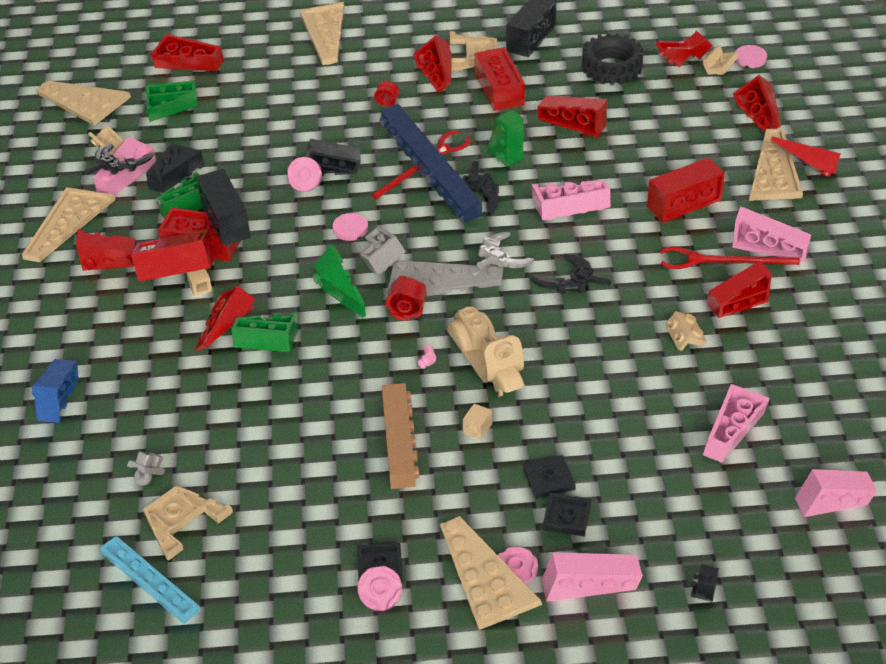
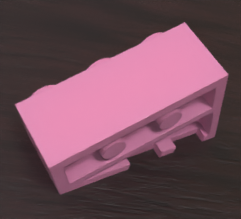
M812 469L796 495L795 500L803 516L808 517L868 505L877 489L868 472Z

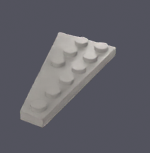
M397 260L393 264L387 296L391 284L402 275L424 283L427 296L451 293V290L454 289L466 291L468 290L467 287L474 286L478 288L502 285L503 267L486 266L479 269L477 265Z

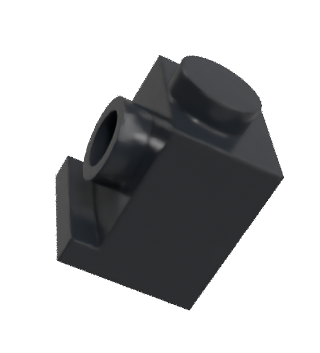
M701 564L699 573L695 572L691 597L713 602L719 568Z

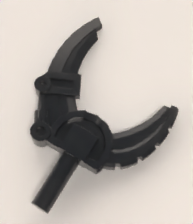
M109 144L96 151V164L86 168V173L90 175L101 169L109 170L112 174H118V171H123L124 169L135 171L137 166L150 161L154 153H149L135 160L128 158L125 161H119L118 157L116 158L109 154L114 148L113 144Z
M473 161L471 174L464 175L462 180L472 191L479 192L482 190L485 198H488V213L492 215L498 205L499 185L494 184L490 173L479 175V162Z
M564 254V259L576 266L570 275L571 279L556 278V281L540 277L535 278L534 276L530 278L533 283L544 288L557 289L560 294H565L566 290L570 289L578 290L581 293L585 292V286L589 282L610 286L611 279L593 275V268L586 259L571 254Z

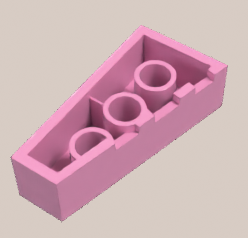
M128 136L113 156L118 157L119 161H125L128 158L135 160L149 153H154V148ZM155 153L150 161L137 166L135 171L124 169L123 171H118V174H112L109 170H99L93 177L96 191L114 195L118 194L150 169L156 162Z
M605 180L583 181L581 185L565 182L564 186H554V183H547V187H538V184H532V201L541 219L551 220L557 217H567L573 214L609 208L610 188Z
M740 206L735 222L732 248L777 257L800 258L801 262H805L811 234Z
M731 384L708 438L703 455L723 463L764 415L770 398Z
M552 553L541 581L545 599L548 602L636 590L643 575L637 555Z

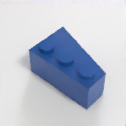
M54 359L37 382L33 384L32 395L35 398L37 421L60 423L62 419L60 412L67 407L65 402L67 395H72L79 379L77 361Z

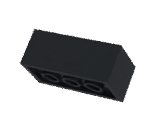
M528 0L506 24L507 52L528 58L556 27L557 0Z
M224 168L196 176L201 205L222 245L225 246L251 238L247 210Z

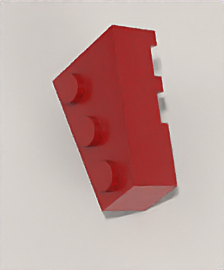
M77 229L76 246L83 271L134 267L131 253L137 246L135 238L116 235L107 237L101 236V233L89 234Z
M758 261L709 290L707 305L718 318L767 303L772 273L761 261Z

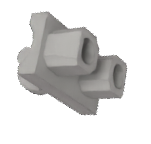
M139 451L136 461L129 460L127 465L130 468H138L134 474V479L141 486L148 485L151 482L152 474L163 475L165 469L160 467L163 457L151 452L148 454Z

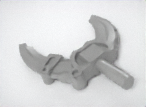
M501 232L490 237H483L478 255L485 257V259L479 261L477 267L482 269L493 264L499 267L521 268L531 264L534 258H509V254L503 252L499 245L501 240L510 237V232Z

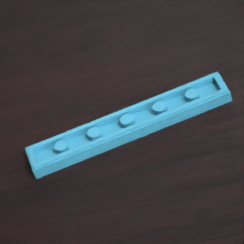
M117 536L99 548L102 555L183 624L201 611L197 603Z

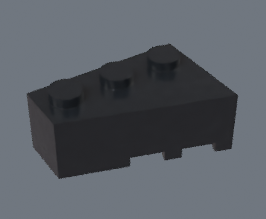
M316 139L309 140L305 157L311 158L319 164L322 176L330 173H335V175L357 174L361 161L360 148Z
M171 143L146 172L149 189L164 193L180 183V179L183 177L191 176L192 171L195 169H202L204 167L202 151Z

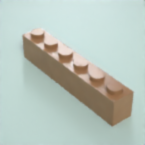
M406 383L382 385L391 489L416 487L415 478H419V468L414 466V463L418 462L417 450H412V447H416L415 435H411V432H414V421L409 420L410 417H413L412 405L408 406V403H411L410 391H406Z

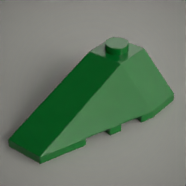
M333 245L329 246L314 265L315 273L313 274V279L315 283L319 284L323 291L362 318L366 317L365 302L356 285H352L349 271H344L341 264L343 260Z

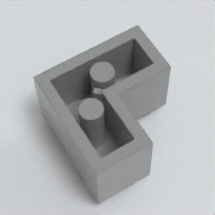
M377 226L365 237L370 245L360 253V256L369 269L379 275L386 271L394 261L399 260L406 251L395 235Z

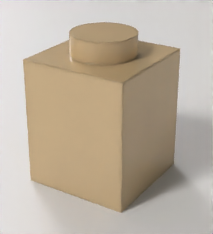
M206 269L186 273L188 284L194 296L212 291L210 277Z
M473 404L463 418V433L481 440L492 425V410Z

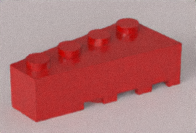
M169 34L163 37L151 53L154 67L161 69L217 71L224 62L221 46Z
M546 95L538 105V120L595 137H598L606 127L607 99Z

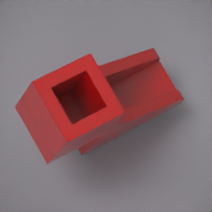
M695 31L693 35L684 41H658L655 44L659 49L658 53L664 58L667 56L666 60L671 65L675 63L678 67L689 56L692 58L696 56L700 60L713 46L698 31Z

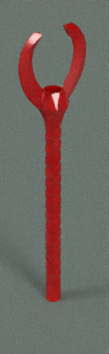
M449 131L439 138L436 149L444 156L449 152H456L468 147L471 143V138L467 136L466 141L462 145L449 148V145L444 143L446 138L452 134H459V131ZM417 166L410 167L406 172H403L387 185L380 188V190L373 193V199L377 200L407 179V177L417 172L419 168Z
M669 246L660 250L661 254L667 251H678L688 255V262L678 265L668 264L662 260L661 264L670 269H684L703 262L754 264L761 261L763 264H800V258L703 255L677 246Z

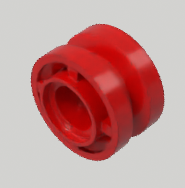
M383 81L378 85L374 93V99L383 107H391L397 101L400 93L399 88L393 82Z

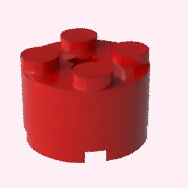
M403 275L399 276L391 284L386 299V308L388 307L390 314L403 321H409L410 318L414 317L415 319L422 314L427 296L426 285L413 278Z

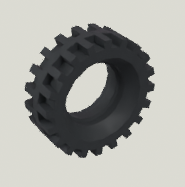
M606 33V36L600 34L596 39L594 37L590 38V42L586 41L582 49L583 73H586L587 78L592 77L594 82L601 81L603 85L605 83H610V85L619 83V85H623L624 81L632 82V78L637 79L638 74L641 75L643 69L644 53L641 43H636L635 38L629 39L628 35L619 36V33H616V35ZM616 58L623 60V62L609 63L601 60Z

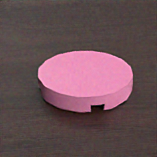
M755 45L741 46L735 51L738 54L736 62L743 67L747 65L749 68H757L764 65L767 60L766 51Z
M308 157L295 159L291 162L287 172L288 182L291 186L303 192L316 188L322 177L319 164Z
M343 214L334 220L333 232L339 239L354 241L357 240V237L361 236L362 238L368 232V222L360 214Z
M510 547L505 552L498 554L502 561L525 584L530 583L536 577L538 560L528 549Z
M385 566L373 567L362 574L358 582V594L361 602L367 608L374 611H385L398 603L402 595V584L394 570Z

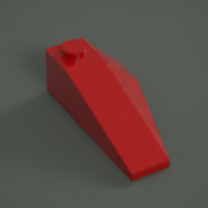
M435 35L414 53L417 67L423 71V74L430 80L429 82L440 93L451 84L452 53L449 43Z
M757 75L733 93L737 106L764 133H766V129H778L781 127L775 94L768 80Z
M776 137L771 138L773 144L817 172H821L820 175L825 177L835 176L841 153Z
M239 286L221 293L210 312L213 316L205 324L208 328L202 332L195 350L198 352L207 348L233 326L236 318L248 315L253 308L252 303L255 298Z

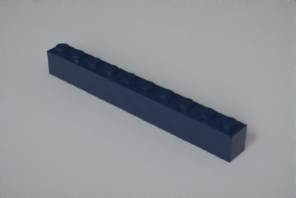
M396 104L381 110V126L386 128L390 137H393L397 145L404 150L405 155L410 157L413 165L419 168L422 176L428 179L429 184L437 190L440 197L442 196L446 205L452 208L455 216L460 218L463 223L481 217L482 202L402 107Z

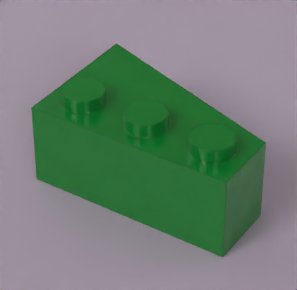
M195 80L146 85L149 122L198 106Z
M514 110L496 117L487 151L506 167L523 160L524 118Z
M194 173L193 178L188 181L185 179L181 181V185L176 189L172 187L156 197L160 214L164 219L171 208L192 211L203 208L196 176L200 175L199 173Z
M291 312L290 316L280 317L279 313L273 314V317L261 318V315L236 318L232 327L233 347L290 352L298 333L297 312Z

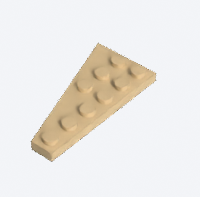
M344 2L300 10V16L322 65L338 62Z
M55 81L44 82L36 89L37 94L94 126L131 98L130 93L125 91Z
M766 129L749 201L802 198L803 191L791 154L771 142L772 137L787 140L784 129Z
M66 187L22 253L23 260L41 262L74 235L77 229L80 230L114 202L115 195Z
M460 516L440 524L479 630L542 605L541 600Z

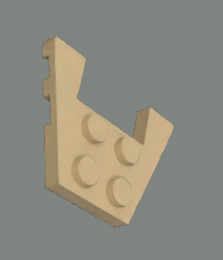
M450 31V45L466 44L467 58H452L451 72L474 67V53L497 49V39L484 36L474 38L469 37V34L466 33L456 35V32Z
M179 486L173 487L143 509L144 515L168 561L183 550L182 543L172 535L203 512L218 524L233 513L231 506L226 504L222 506L213 499L206 500L199 497V494Z

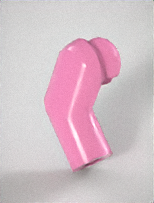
M426 345L423 348L425 354L418 360V365L422 369L436 362V355L431 345Z

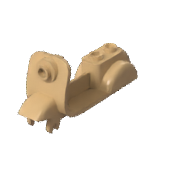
M465 307L457 311L454 320L449 322L447 326V332L482 381L485 383L492 381L495 392H498V397L503 396V392L518 391L524 387L523 379L519 373L524 368L523 352L519 338L514 335L496 336L488 316L483 312H479L475 307Z

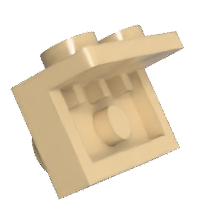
M717 45L703 60L707 74L722 75L726 73L727 69L738 59L737 52L723 53L721 46Z
M107 125L97 136H94L91 132L88 134L92 138L91 142L97 148L113 144L114 148L109 152L112 155L125 141Z
M675 311L665 325L678 350L682 351L688 343L703 347L707 342L703 331L696 322V318L691 314Z

